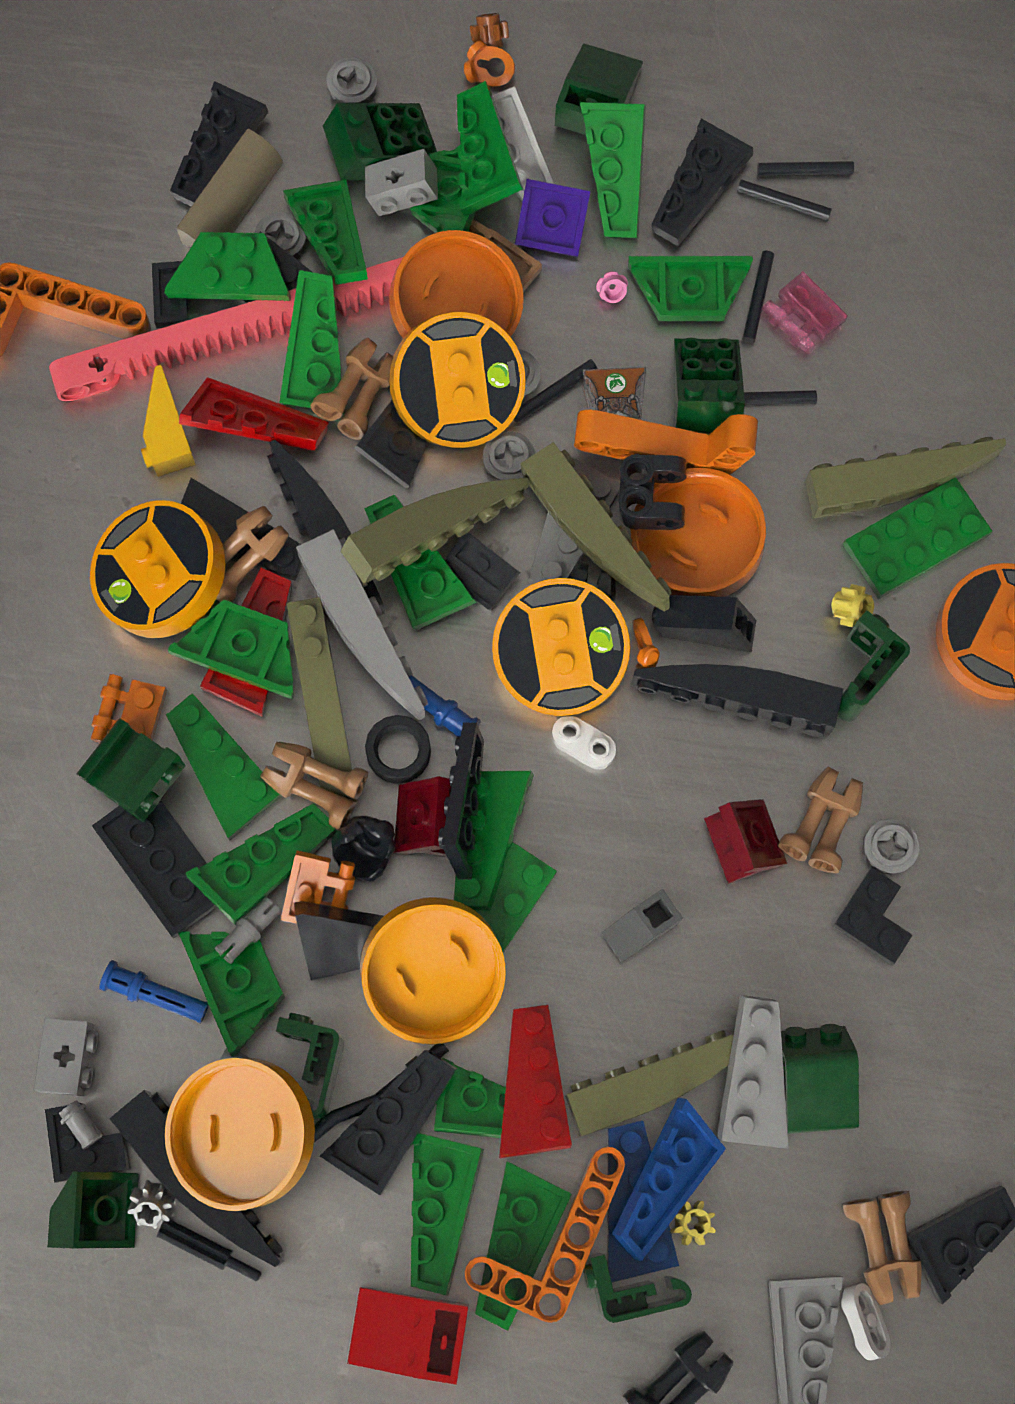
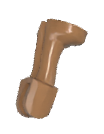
M370 338L363 339L347 354V369L337 387L332 392L318 394L310 405L312 411L320 418L335 421L343 414L359 380L365 382L356 400L341 417L337 425L341 433L354 440H361L368 430L367 414L376 393L380 388H388L390 385V368L394 356L386 352L372 369L367 363L375 352L377 344Z
M261 506L236 520L237 529L222 543L225 553V564L247 543L251 548L233 566L225 571L223 584L216 598L219 602L223 599L233 602L236 598L237 586L242 579L264 558L272 561L278 555L289 536V533L280 525L271 530L260 541L256 538L255 534L273 517L266 506Z
M276 742L272 755L291 764L287 773L277 768L266 766L260 777L285 798L295 794L321 806L329 813V825L337 830L340 829L349 820L355 809L356 802L303 779L305 773L340 789L348 797L358 799L365 787L369 772L357 767L350 772L342 771L312 758L311 749L286 742Z
M827 767L816 778L807 792L811 803L800 827L795 833L784 834L780 839L778 847L790 857L798 861H805L817 828L825 811L828 810L832 814L816 848L812 852L808 864L815 869L837 874L843 862L841 856L836 853L837 843L848 818L859 814L863 782L851 778L842 796L832 791L836 785L839 772Z
M895 1191L877 1197L888 1227L894 1257L892 1260L887 1259L877 1199L862 1198L843 1203L845 1216L858 1222L863 1232L869 1259V1267L863 1273L877 1303L883 1305L893 1302V1290L888 1273L893 1271L898 1273L904 1297L906 1299L919 1297L922 1276L921 1261L912 1259L905 1223V1214L911 1205L909 1191Z

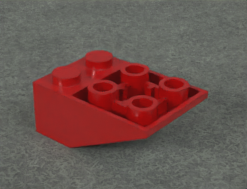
M360 1287L347 1364L457 1385L469 1304Z

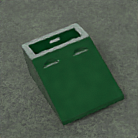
M583 43L566 76L556 103L554 126L586 135L580 102L629 104L643 61Z
M337 103L323 124V129L341 180H365V166L421 149H425L428 156L430 153L437 152L420 103Z
M674 338L675 428L712 433L728 417L744 414L745 395L739 340L727 338Z

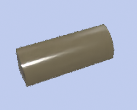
M246 130L177 226V232L182 244L191 248L200 232H235L283 164L281 156L268 141L254 131Z

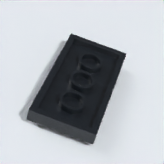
M161 800L144 822L118 806L92 825L172 938L177 937L179 933L188 929L216 908L186 876V872L195 867L200 868L207 864Z

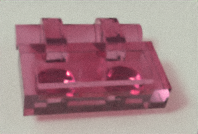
M803 271L779 291L778 297L784 302L782 306L778 307L772 300H769L762 307V310L769 316L768 321L775 328L779 326L790 337L788 341L795 348L799 347L806 355L816 347L808 336L814 332L823 341L846 322L848 317ZM793 312L805 323L800 328L788 318Z

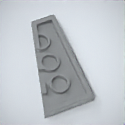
M572 457L575 463L574 470L579 476L584 474L589 479L594 488L592 494L598 502L603 499L611 508L620 492V482ZM549 512L546 516L528 582L530 584L547 579L567 578L575 564L580 561L584 554L559 527Z
M740 995L717 1131V1138L721 1141L789 1149L779 1002L774 999Z
M843 1276L769 1280L779 1404H826L829 1366L832 1362V1345L835 1325H837L838 1303L840 1290H842Z

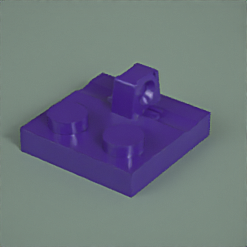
M527 179L515 245L578 257L591 191Z

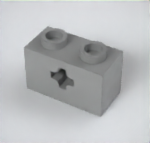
M425 149L365 166V197L378 216L437 200V168Z
M44 1018L34 1091L84 1097V1091L90 1088L93 1076L92 1067H88L90 1052L95 1053L98 1043V1032L94 1031V1024L86 1021ZM68 1052L75 1054L74 1061H68L67 1064L61 1061L62 1054H68Z

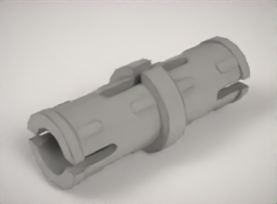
M265 897L245 919L240 918L236 922L237 927L215 947L221 956L230 946H233L224 957L228 963L232 964L234 959L251 942L256 943L261 938L260 933L281 914V910L277 905L266 915L264 914L273 903L269 898Z

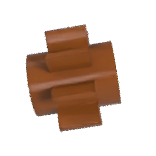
M499 13L476 16L477 25H470L473 43L481 40L486 46L503 47L502 38H509L508 22L506 20L500 21Z

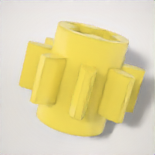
M851 584L850 588L842 587L841 591L834 595L831 607L834 617L841 618L840 625L854 627L866 610L873 614L874 601L872 595L865 594L866 587Z
M687 1201L681 1208L682 1211L675 1216V1227L670 1232L679 1233L683 1236L682 1245H689L692 1237H694L698 1245H704L705 1239L703 1236L707 1233L716 1232L713 1227H710V1219L715 1216V1213H706L702 1210L704 1201H697L693 1209ZM691 1217H697L698 1219L694 1229H689L687 1223L691 1221Z

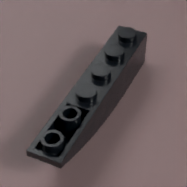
M276 440L270 441L269 445L272 454L267 455V459L273 473H281L284 483L279 486L286 503L291 501L294 503L297 512L292 513L298 531L302 532L305 530L309 540H312L334 529L338 539L345 538L347 540L351 532L323 489ZM371 580L363 588L368 598L375 597L382 614H385L383 601L374 581Z
M715 664L669 665L635 669L631 685L638 686L637 689L643 693L657 694V692L670 694V698L682 703H690L691 700L704 703L705 708L713 711H724L725 708L736 711L737 715L744 719L756 720L757 717L771 720L770 724L779 728H790L791 726L803 728L804 733L815 737H823L824 734L830 735L835 728L844 688L777 671Z
M143 1090L109 1118L153 1175L180 1203L205 1224L241 1249L274 1267L284 1262L280 1256L284 1251L271 1234L267 1237L262 1234L257 1227L261 1221L252 1209L227 1211L213 1208L193 1197L178 1181L169 1163L165 1146V1125L168 1115L166 1112L170 1106L158 1092L152 1095L150 1091Z

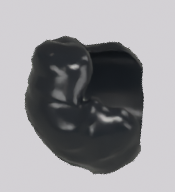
M367 815L349 818L348 822L344 823L337 830L331 840L334 861L339 868L342 861H350L355 864L353 872L355 878L374 881L383 875L389 859L396 849V842L393 840L395 835L394 826L387 820H380Z

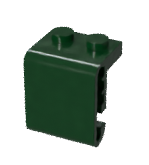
M867 610L859 618L846 640L870 658L869 662L863 667L855 680L851 681L842 694L838 716L846 722H851L859 716L910 654L909 644L889 628L888 622L880 615H872ZM867 680L875 685L864 700L856 698L855 694L860 691Z
M119 718L76 775L137 819L144 822L148 815L156 808L170 786L178 779L186 765L180 756L170 748H162L144 734H139L133 730L127 722Z
M290 1013L288 1019L279 1017L276 1032L285 1038L310 1043L302 1080L308 1084L318 1086L319 1076L325 1077L316 1110L313 1111L314 1101L308 1099L313 1118L321 1119L329 1112L344 1049V1041L334 1029L313 1025L314 1021L311 1020V1017Z
M825 1024L820 1028L804 1029L802 1027H789L781 1031L788 1134L859 1128V1060L857 1050L846 1027L837 1024Z
M603 1253L589 1255L587 1259L588 1264L583 1269L587 1288L595 1290L601 1315L612 1323L683 1307L690 1302L692 1297L690 1287L684 1281L673 1276H664L666 1287L671 1290L678 1289V1295L648 1304L645 1295L648 1297L657 1295L655 1284L649 1280L613 1288L606 1257Z

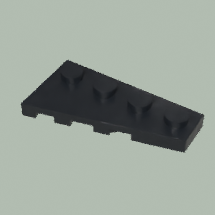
M424 1050L320 1157L378 1195H382L457 1068L429 1050Z

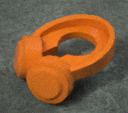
M481 40L469 48L467 52L469 60L464 63V74L470 83L486 81L489 86H501L513 78L515 63L508 52L498 47L486 46ZM493 58H500L505 64L504 73L499 77H493L489 74L488 69L479 67L478 61L481 59L490 61Z
M641 617L632 621L633 632L639 648L636 668L656 667L660 652L652 644L644 620Z

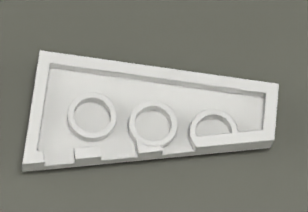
M514 86L493 95L523 187V190L516 192V194L523 201L527 179L554 183Z

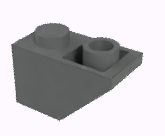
M661 889L603 931L602 935L622 963L677 926L683 917L665 891Z

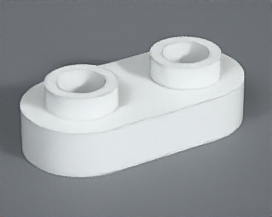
M575 716L561 717L553 726L552 740L556 747L593 769H604L613 762L616 755V745L612 738ZM571 727L576 731V734L573 737H566L563 730ZM595 745H602L605 748V753L597 755L594 753L593 747Z
M864 1283L846 1287L843 1292L841 1305L851 1327L857 1350L867 1360L885 1358L890 1352L891 1341L874 1295L869 1286Z

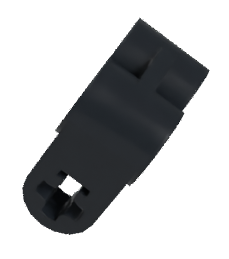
M640 454L630 455L624 459L620 467L619 514L620 520L626 527L634 530H676L684 527L685 507L672 502H653L654 483H679L686 479V459L673 455ZM634 473H641L645 475V477L641 480H633L630 478V476ZM632 504L644 506L642 510L637 512L628 509Z

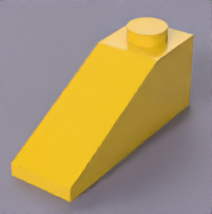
M162 365L155 366L143 431L146 447L141 449L147 468L153 466L158 477L196 465L183 426L179 424V414Z

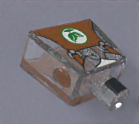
M646 367L583 370L582 390L587 409L641 420Z

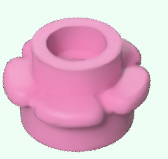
M616 271L605 273L604 277L599 278L596 284V289L600 292V298L609 303L621 301L625 297L626 287H628L627 278L624 275H619ZM611 284H615L614 288H609Z

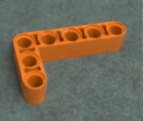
M7 262L0 265V309L6 308L0 314V357L8 346L24 307L122 339L151 331V324L146 310L142 304L16 263ZM18 280L16 284L6 286L10 281ZM41 290H48L46 294L37 296ZM79 299L75 305H67L69 301ZM102 309H110L105 315H97ZM132 319H141L135 325H128V322Z
M581 410L577 414L574 447L583 452L621 460L635 454L679 456L686 459L687 469L710 468L731 475L756 453L758 420L750 415H732L712 433L707 435L598 410Z
M604 1147L596 1151L590 1158L540 1281L490 1258L479 1256L470 1260L466 1265L464 1274L468 1285L482 1294L542 1321L552 1323L560 1320L567 1311L624 1171L625 1161L621 1152L613 1147ZM602 1154H609L616 1160V1170L611 1175L603 1174L598 1169L597 1161ZM589 1188L597 1189L602 1194V1204L596 1210L587 1208L583 1202V1195ZM574 1223H582L588 1229V1239L581 1245H576L569 1239L568 1232ZM560 1258H568L574 1265V1273L567 1280H560L554 1273V1265ZM480 1262L488 1264L492 1271L491 1279L483 1285L474 1283L470 1275L472 1267ZM512 1278H520L526 1287L524 1296L519 1300H511L505 1294V1285ZM552 1293L559 1299V1309L553 1315H544L539 1308L540 1299L545 1294Z

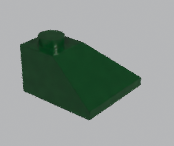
M72 1172L50 1208L47 1248H134L136 1219L134 1214H128L127 1211L132 1202L130 1199L134 1187L138 1188V1173Z

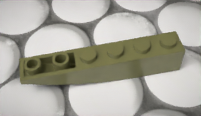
M984 437L974 441L972 444L961 445L960 442H953L944 445L941 449L929 450L927 447L914 449L905 455L897 456L896 453H886L874 460L865 461L864 458H855L845 462L843 465L832 466L830 463L817 465L809 471L805 480L813 519L875 509L928 493L955 477L960 479L998 457L1006 446L1005 438L993 440V437Z
M552 442L520 463L523 478H528L531 482L530 488L559 527L585 555L604 572L637 596L664 612L670 608L669 595L671 590L662 577L655 578L649 570L652 566L646 555L642 551L636 552L630 544L632 539L628 531L622 525L616 526L611 519L613 517L611 509L603 499L598 502L592 494L594 488L589 479L584 474L581 476L577 474L573 468L575 463L565 449L560 451L556 444Z
M528 478L497 480L463 486L431 495L406 505L349 535L341 549V553L363 584L374 578L377 581H381L395 570L394 567L402 563L404 566L412 564L427 549H430L431 552L438 550L448 541L447 538L455 534L457 537L465 535L474 527L475 523L480 520L483 523L492 520L499 514L500 509L506 506L509 509L516 507L525 499L523 494L531 482Z
M723 1030L704 1037L705 1045L693 1048L690 1042L671 1049L673 1056L660 1060L658 1054L638 1061L640 1068L626 1073L623 1066L604 1073L606 1080L593 1085L591 1079H587L571 1085L572 1093L567 1094L565 1097L579 1136L582 1137L646 1114L683 1096L714 1077L729 1065L734 1034L726 1036Z

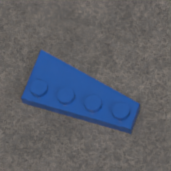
M677 1098L612 1233L629 1255L639 1261L644 1259L726 1150L689 1101L684 1098Z
M644 1121L609 1128L608 1147H613L620 1151L625 1161L624 1171L608 1208L607 1251L611 1282L677 1267L679 1262L669 1225L642 1261L633 1259L612 1234L646 1165L651 1149ZM608 1154V1175H611L616 1170L617 1164L614 1157Z

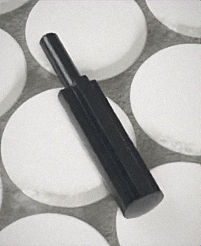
M172 1220L163 1221L159 1227L157 1238L159 1237L221 1270L226 1266L254 1281H258L262 1275L261 1271L232 1257L233 1251Z

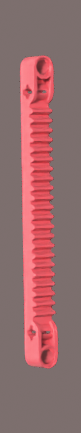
M403 257L367 267V280L334 284L336 311H339L345 317L349 307L355 313H358L362 303L368 309H372L373 300H376L380 306L384 305V297H389L393 276ZM296 289L289 290L291 295L290 301L255 300L59 358L49 365L57 398L61 401H74L109 391L119 383L120 377L123 374H127L132 380L135 378V371L139 370L143 376H146L148 367L151 366L154 369L155 366L163 362L170 369L173 365V359H177L181 365L185 364V357L187 355L194 361H197L198 352L200 351L206 357H210L211 348H215L220 354L223 351L224 344H227L231 350H234L236 341L239 340L244 346L248 344V337H252L256 342H260L261 333H264L271 339L275 329L281 335H284L285 327L288 325L291 327Z

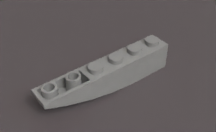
M333 529L297 546L299 559L328 617L346 645L371 676L397 702L418 720L425 718L424 706L428 705L427 699L420 686L413 687L409 679L413 672L405 656L399 658L393 647L398 645L397 640L389 626L383 628L378 618L383 614L374 596L368 598L363 588L368 584H363L341 553V549L346 542L345 538L338 539Z

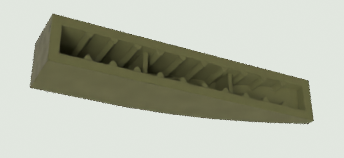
M319 597L287 603L314 758L333 768L350 772L352 764L323 605ZM319 779L321 788L355 801L356 804L358 803V799L348 797L340 789Z

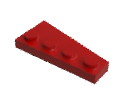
M209 377L205 379L179 416V424L268 442L276 440L279 444L314 451L326 435L329 425L328 421Z
M260 568L241 606L284 621L292 582L264 568ZM208 669L200 684L202 690L263 717L268 690Z
M549 1005L513 1009L499 1158L569 1149L572 1143Z

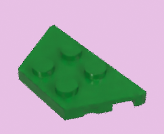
M458 147L451 151L442 150L430 153L429 157L437 168L438 199L410 207L411 214L435 233L447 230L468 232L476 211L466 216L460 211L459 200L462 199V191L459 186L461 160L458 157Z
M200 232L165 287L164 292L168 298L291 300V295L285 285L282 273L265 233Z
M629 256L628 268L659 321H724L752 266L753 256Z
M223 599L211 610L209 616L200 619L191 627V631L177 643L173 642L168 648V652L171 655L293 699L294 686L289 626L287 622Z
M183 931L179 933V936L228 1052L233 1057L239 1053L285 998L260 939L256 943L251 942L234 959V962L230 964L224 957L233 946H230L221 956L215 949L229 933L191 934L190 931Z

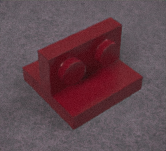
M437 776L399 785L394 838L396 849L393 853L407 855L422 852L447 857L444 850L439 847L438 835L440 828L445 827L444 801L451 793L449 778Z
M764 799L729 802L718 807L720 812L704 818L728 884L735 883L763 870L776 869L788 864L783 851L778 847L779 839Z

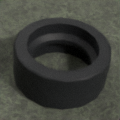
M402 715L385 717L374 724L367 734L365 751L368 764L375 775L384 781L396 784L411 782L422 775L428 766L431 756L429 736L423 726L413 718ZM390 731H407L418 742L419 751L417 758L406 768H390L379 758V742Z

